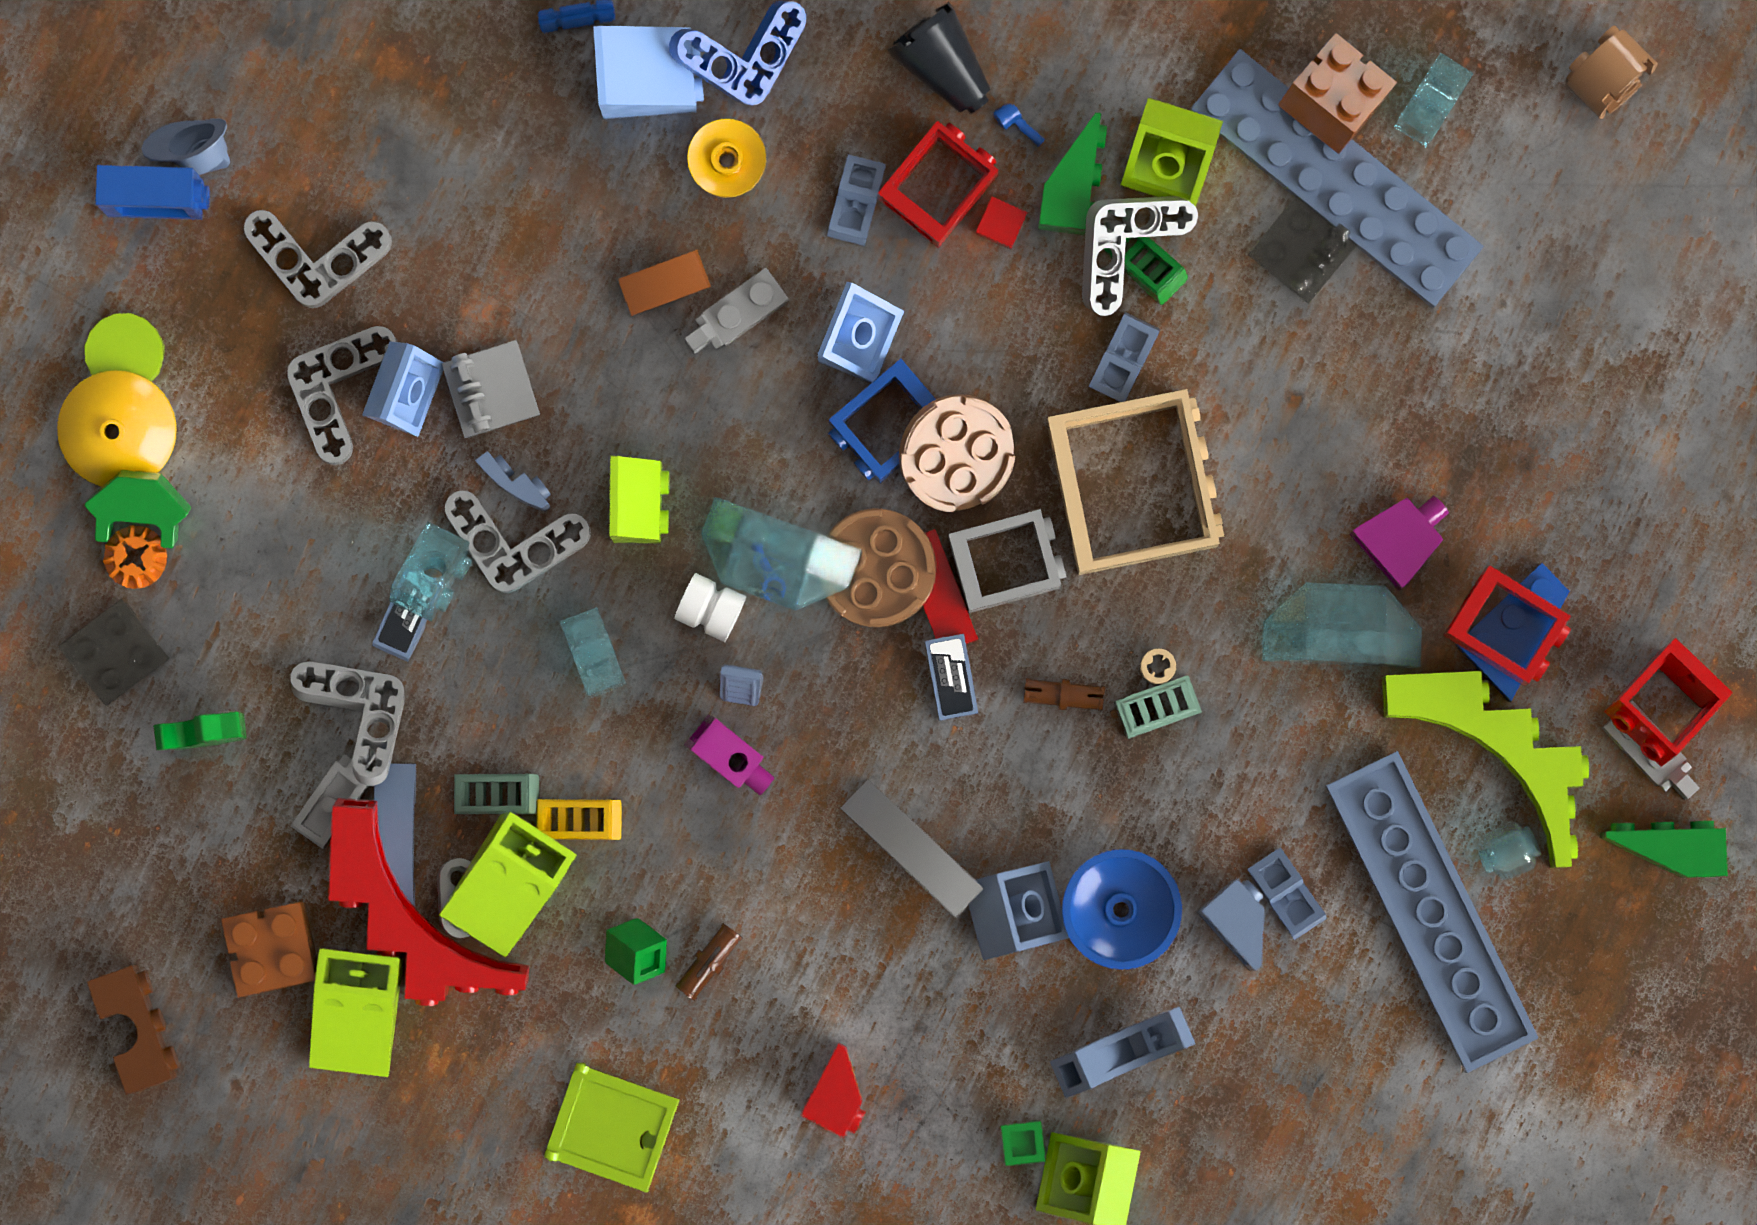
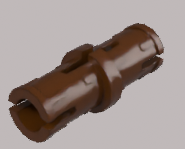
M1026 678L1024 690L1027 691L1024 693L1023 703L1059 706L1058 710H1067V707L1103 710L1104 699L1099 698H1103L1105 686L1071 684L1070 679H1061V682H1051Z
M722 923L721 928L712 937L703 951L698 949L694 954L696 960L686 971L679 983H676L675 987L695 1001L713 975L722 972L724 968L721 965L743 937ZM718 947H721L720 951L710 962V964L707 966V968L704 970L701 976L697 977V974L706 964V962L709 960V958L712 956L715 950Z

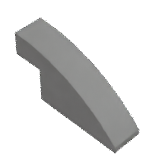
M869 780L841 807L868 836L955 918L983 889L958 863Z

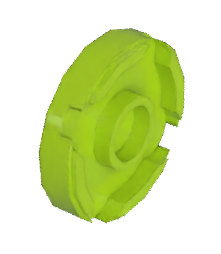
M131 313L113 314L100 320L90 331L85 343V362L91 375L105 371L122 370L139 374L153 381L160 373L163 365L164 343L158 330L145 318Z

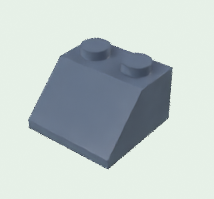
M1049 861L975 880L983 889L968 905L983 960L1069 938L1064 926L1062 908Z
M1234 879L1204 904L1197 913L1249 971H1256L1262 966L1264 908L1259 901L1263 896L1250 881L1246 880L1241 883L1238 879Z

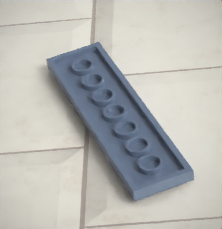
M1239 49L1191 107L1190 111L1222 120L1220 137L1431 308H1434L1484 246L1354 140H1351L1340 154L1321 141L1278 106L1289 88Z
M1398 751L1326 785L1325 787L1465 1073L1471 1072L1538 1039L1539 1037Z

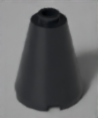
M946 2L935 9L936 14L934 16L923 18L905 32L887 51L891 57L959 113L967 109L972 114L989 101L985 94L991 88L954 8L949 2Z

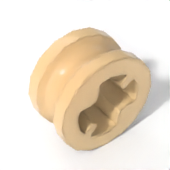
M1164 649L1148 651L1140 663V672L1143 678L1154 685H1162L1168 682L1176 671L1174 656ZM1153 656H1162L1161 662L1166 659L1169 663V668L1163 671L1162 678L1154 677L1155 672L1150 674L1147 670V665L1153 663Z

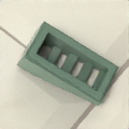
M1188 675L1114 701L1127 739L1202 713ZM1181 687L1188 709L1183 711L1180 710L1173 689ZM1165 692L1173 712L1169 716H1166L1159 698V694ZM1145 699H1152L1158 716L1157 720L1151 721L1144 702ZM1137 704L1144 723L1143 725H1136L1129 705Z
M454 774V814H503L507 812H512L513 814H537V799H539L538 774ZM503 782H508L507 806H503ZM519 782H521V806H519ZM470 783H476V806H470ZM486 783H491V806H486Z

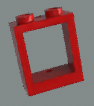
M936 121L878 192V200L937 248L943 244L993 183L999 171L994 166L997 161L993 156L981 147H978L975 151L964 142L966 136L962 131L949 122L944 126L939 121ZM938 141L982 176L943 225L898 190Z
M1489 565L1481 573L1443 636L1525 686L1532 679L1538 682L1547 670L1550 662L1545 657L1552 646L1559 649L1567 638L1571 628L1566 626L1571 616ZM1496 585L1554 621L1525 668H1522L1466 633Z
M1675 637L1656 653L1604 712L1611 718L1613 725L1619 731L1629 735L1640 746L1642 753L1648 759L1657 762L1662 767L1681 752L1733 692ZM1658 669L1668 676L1700 707V710L1671 742L1629 702Z

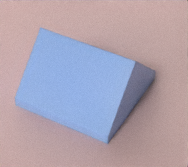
M846 282L818 352V362L870 383L874 382L879 375L904 311L851 282Z
M390 341L362 415L418 437L443 372L441 363L444 362L414 345Z

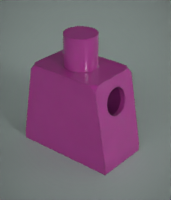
M1434 495L1418 509L1408 498H1405L1358 526L1349 535L1399 591L1408 584L1443 541L1442 536L1436 531L1434 526L1447 516L1449 511Z
M709 714L684 744V746L738 789L745 783L760 796L775 778L759 765L764 758ZM734 753H737L742 757L739 766L733 768L728 763L729 758Z

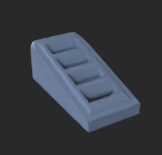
M724 664L721 668L720 698L726 702L757 706L760 701L763 683L762 672L756 669Z

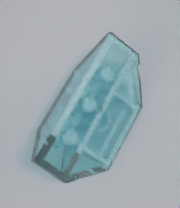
M716 497L713 500L701 533L722 584L795 611L849 588L862 553L860 549Z
M1306 582L1263 622L1262 661L1420 668L1422 628L1386 586Z

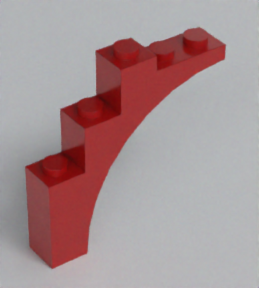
M337 798L332 806L329 901H339V906L346 908L362 907L363 903H369L367 950H377V955L386 957H397L401 955V952H407L405 999H414V1003L417 1005L434 1006L439 1001H445L449 992V986H455L456 991L463 993L478 992L479 988L495 989V993L500 995H516L519 993V990L525 991L529 981V965L498 961L468 950L443 935L419 914L400 889L387 862L379 833L377 801Z

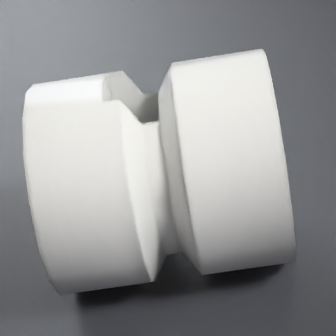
M695 573L682 597L674 619L693 628L702 624L704 625L705 634L726 642L741 612L746 596L727 587L717 591L715 582Z

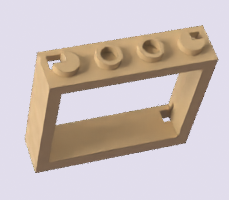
M1188 389L1047 418L1046 423L1078 575L1216 548L1220 544L1218 537L1224 536L1223 522L1220 513L1213 514L1210 500L1217 497L1212 474L1205 476L1202 460L1208 459V450L1205 437H1197L1194 422L1200 421V412L1197 407L1196 398L1189 399ZM1176 408L1203 537L1093 559L1067 429Z

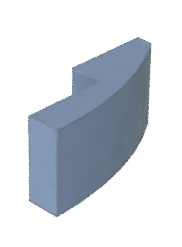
M487 451L475 460L499 487L520 502L543 512L551 508L545 500L551 493L538 476L530 480L524 472L511 482L509 477L514 474V471L501 454L494 459Z

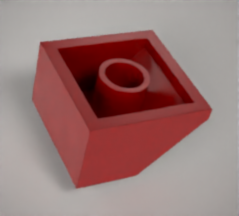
M839 1043L801 1116L844 1138L847 1131L855 1134L866 1111L860 1109L863 1099L847 1047Z

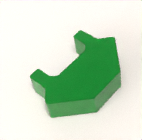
M121 470L91 495L85 503L86 509L96 518L95 540L97 542H108L113 534V522L122 521L158 526L161 531L160 545L163 548L174 547L178 540L179 522L191 510L189 503L162 474Z
M238 711L194 716L192 720L153 725L156 751L221 745L247 739L244 714Z

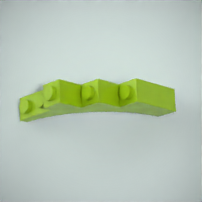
M1481 671L1386 675L1382 677L1384 717L1417 719L1445 726L1474 740L1497 757L1520 782L1536 809L1546 837L1550 868L1572 867V859H1577L1578 844L1576 835H1570L1569 819H1575L1576 807L1574 795H1568V788L1582 787L1583 779L1589 778V760L1587 755H1582L1581 746L1533 748V741H1539V722L1537 717H1532L1531 709L1483 711V704H1489L1488 680H1482Z

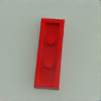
M936 529L928 531L925 534L934 549L937 567L933 589L923 605L935 639L964 634L967 645L978 640L977 634Z

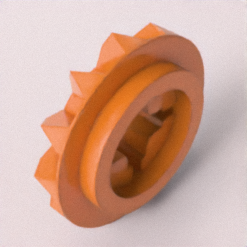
M130 525L115 531L114 535L105 544L103 562L109 576L118 584L132 589L144 588L157 581L164 572L167 563V550L161 547L160 536L153 530L143 526ZM126 543L135 550L144 549L149 546L144 550L145 553L141 555L142 565L146 568L144 571L134 563L121 567L129 557L126 552L127 548L124 546Z

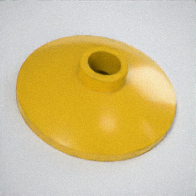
M720 119L708 123L695 134L688 149V167L694 181L704 191L718 197H736L751 190L761 179L766 166V151L762 139L752 127L738 120ZM725 154H730L735 158L734 164L730 167H724L720 164V158Z

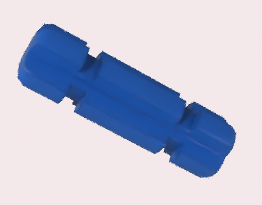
M597 0L596 4L593 5L590 2L559 7V11H554L551 8L538 12L539 27L544 33L557 31V27L561 26L564 30L592 25L596 20L603 23L615 19L612 0Z

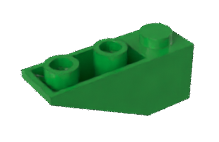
M1095 112L1044 184L1038 230L1085 236L1087 212L1091 205L1095 203L1090 202L1092 186H1100L1102 164L1095 163L1097 148L1104 149L1107 125L1100 124L1101 113Z
M1691 821L1690 829H1675L1674 822L1650 823L1651 830L1635 831V823L1611 824V831L1600 833V839L1678 877L1728 876L1726 828H1714V821Z

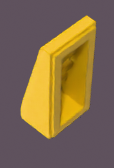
M537 799L536 828L552 839L620 840L621 800ZM552 808H558V831H552ZM568 808H573V831H568ZM585 808H590V831H585ZM601 808H604V832H601Z

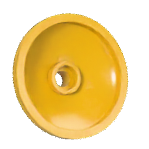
M112 370L100 372L81 381L64 400L57 422L59 445L68 464L82 478L101 487L121 470L158 473L169 460L176 441V419L168 398L152 381L129 371ZM109 424H115L119 428V435L115 439L110 438L106 433V428Z

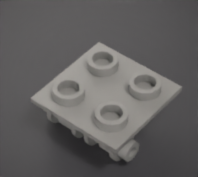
M517 340L467 355V353L458 354L451 357V361L441 363L464 438L540 415Z

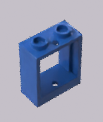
M97 165L95 205L108 217L202 220L203 209L209 208V186L204 185V180L193 168Z
M902 359L898 360L829 419V425L833 428L828 432L829 436L842 451L847 447L851 449L858 458L854 465L868 481L875 477L881 483L900 467L899 451L883 465H880L844 422L894 380L920 410L936 400Z

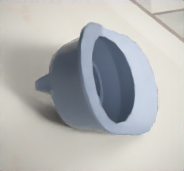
M221 118L170 123L151 133L143 142L141 148L144 157L151 161H172L178 167L193 168L198 175L227 168L230 164L227 145L223 137L227 124Z

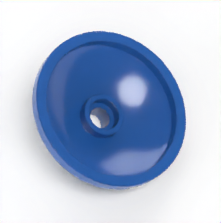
M1111 850L1087 860L1073 874L1064 893L1062 916L1070 940L1086 958L1098 965L1111 969H1133L1151 963L1161 956L1172 944L1181 923L1182 901L1179 889L1172 875L1157 860L1133 850ZM1118 902H1123L1128 907V913L1123 918L1117 917L1113 912V907Z

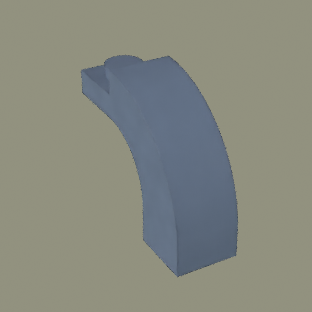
M1177 1007L1100 1038L1050 1061L1065 1098H1068L1139 1066L1195 1044V1041L1180 1007Z

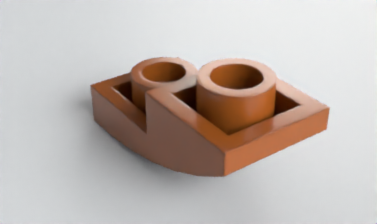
M698 250L618 279L631 316L711 287Z

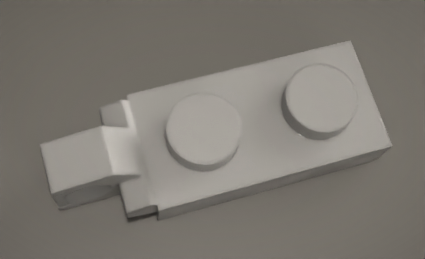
M764 268L702 312V315L695 320L700 327L685 338V342L694 354L709 343H712L715 349L722 345L727 346L785 305L789 298L768 269Z
M1630 701V703L1662 733V731L1648 718V716L1634 703V701ZM1611 720L1602 727L1605 733L1655 786L1659 785L1664 791H1667L1672 786L1684 800L1689 799L1700 789L1686 773L1692 766L1686 761L1687 758L1681 752L1661 767L1657 762L1648 759L1642 753L1640 746L1629 735L1619 731Z
M370 749L369 762L367 765H364L366 772H369L367 769L376 757V750ZM344 754L339 762L335 761L291 824L292 828L322 849H325L331 840L332 806L337 798L360 799L368 786L361 784L355 779L352 759Z

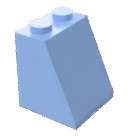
M593 26L598 103L603 119L697 112L696 101H704L702 78L694 77V73L677 63L669 52V42L674 33L681 29H690V27ZM686 40L683 46L687 49V53L701 58L700 51L692 47V41Z

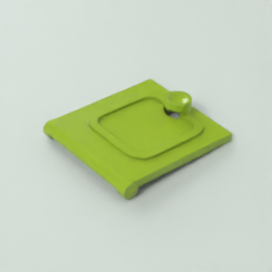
M576 1062L544 1158H547L548 1161H559L648 1193L679 1099L594 1070L586 1066L585 1063Z

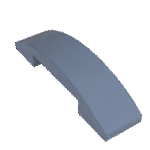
M390 764L386 779L374 786V800L377 801L379 833L387 862L400 889L415 907L414 805L416 804V764Z

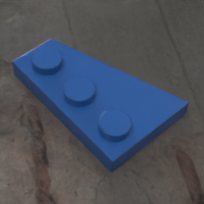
M1543 563L1520 583L1559 609H1561L1570 592ZM1509 593L1468 634L1522 668H1525L1554 621ZM1455 644L1491 684L1511 702L1520 683L1458 644Z

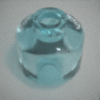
M1516 822L1508 823L1486 833L1483 837L1484 849L1478 852L1486 872L1491 873L1494 871L1502 880H1510L1533 870L1537 863L1536 857L1541 855L1538 842L1530 827L1523 828Z

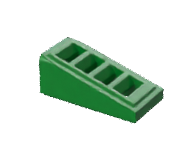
M1134 237L1137 242L1125 253L1124 271L1155 301L1163 305L1187 281L1186 270L1151 238ZM1126 238V244L1131 240V238ZM1102 249L1112 259L1111 249ZM1146 249L1148 253L1134 265L1132 261ZM1158 260L1160 264L1146 276L1144 272ZM1169 271V273L1158 284H1156Z

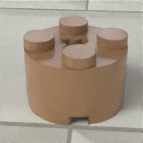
M1615 25L1598 40L1600 46L1591 55L1585 51L1569 66L1571 72L1566 77L1568 80L1567 86L1599 119L1604 118L1606 111L1611 114L1626 102L1643 85L1639 79L1641 74L1645 71L1651 76L1658 65L1626 30H1619Z

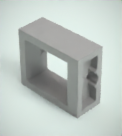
M1041 509L948 534L968 613L1060 589V579L1066 578L1061 555L1053 556L1049 541L1056 540L1051 518H1043ZM1033 524L1048 579L982 597L967 541Z

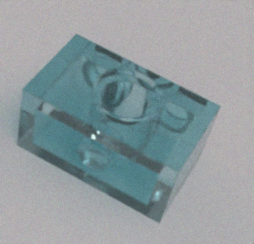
M1440 53L1394 127L1425 147H1428L1474 73Z
M427 521L391 585L389 601L432 622L438 610L446 611L454 595V590L450 589L456 578L463 580L471 565L472 559L467 557L470 542ZM436 569L441 572L442 576L431 578L424 571Z
M597 607L560 621L588 697L592 698L627 685L602 615Z

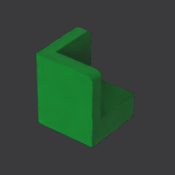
M635 918L606 930L605 963L631 984L636 985L665 973L667 939L641 919Z
M1040 1120L1001 1125L1005 1166L1045 1162Z

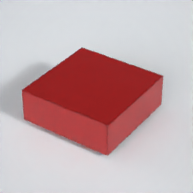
M991 197L976 230V234L1012 250L1028 212Z

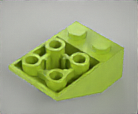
M512 812L503 813L499 816L438 915L506 958L553 894L577 854Z
M319 949L314 987L309 1068L389 1077L404 958Z

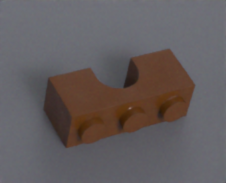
M131 965L87 981L99 1019H107L122 1014L129 1017L137 1027L138 1036L135 1045L129 1051L113 1057L126 1095L177 1078L175 1069L180 1067L173 1046L166 1047L161 1033L166 1030V1024L160 1009H153L148 994L153 993V987L146 970L140 972L138 965Z

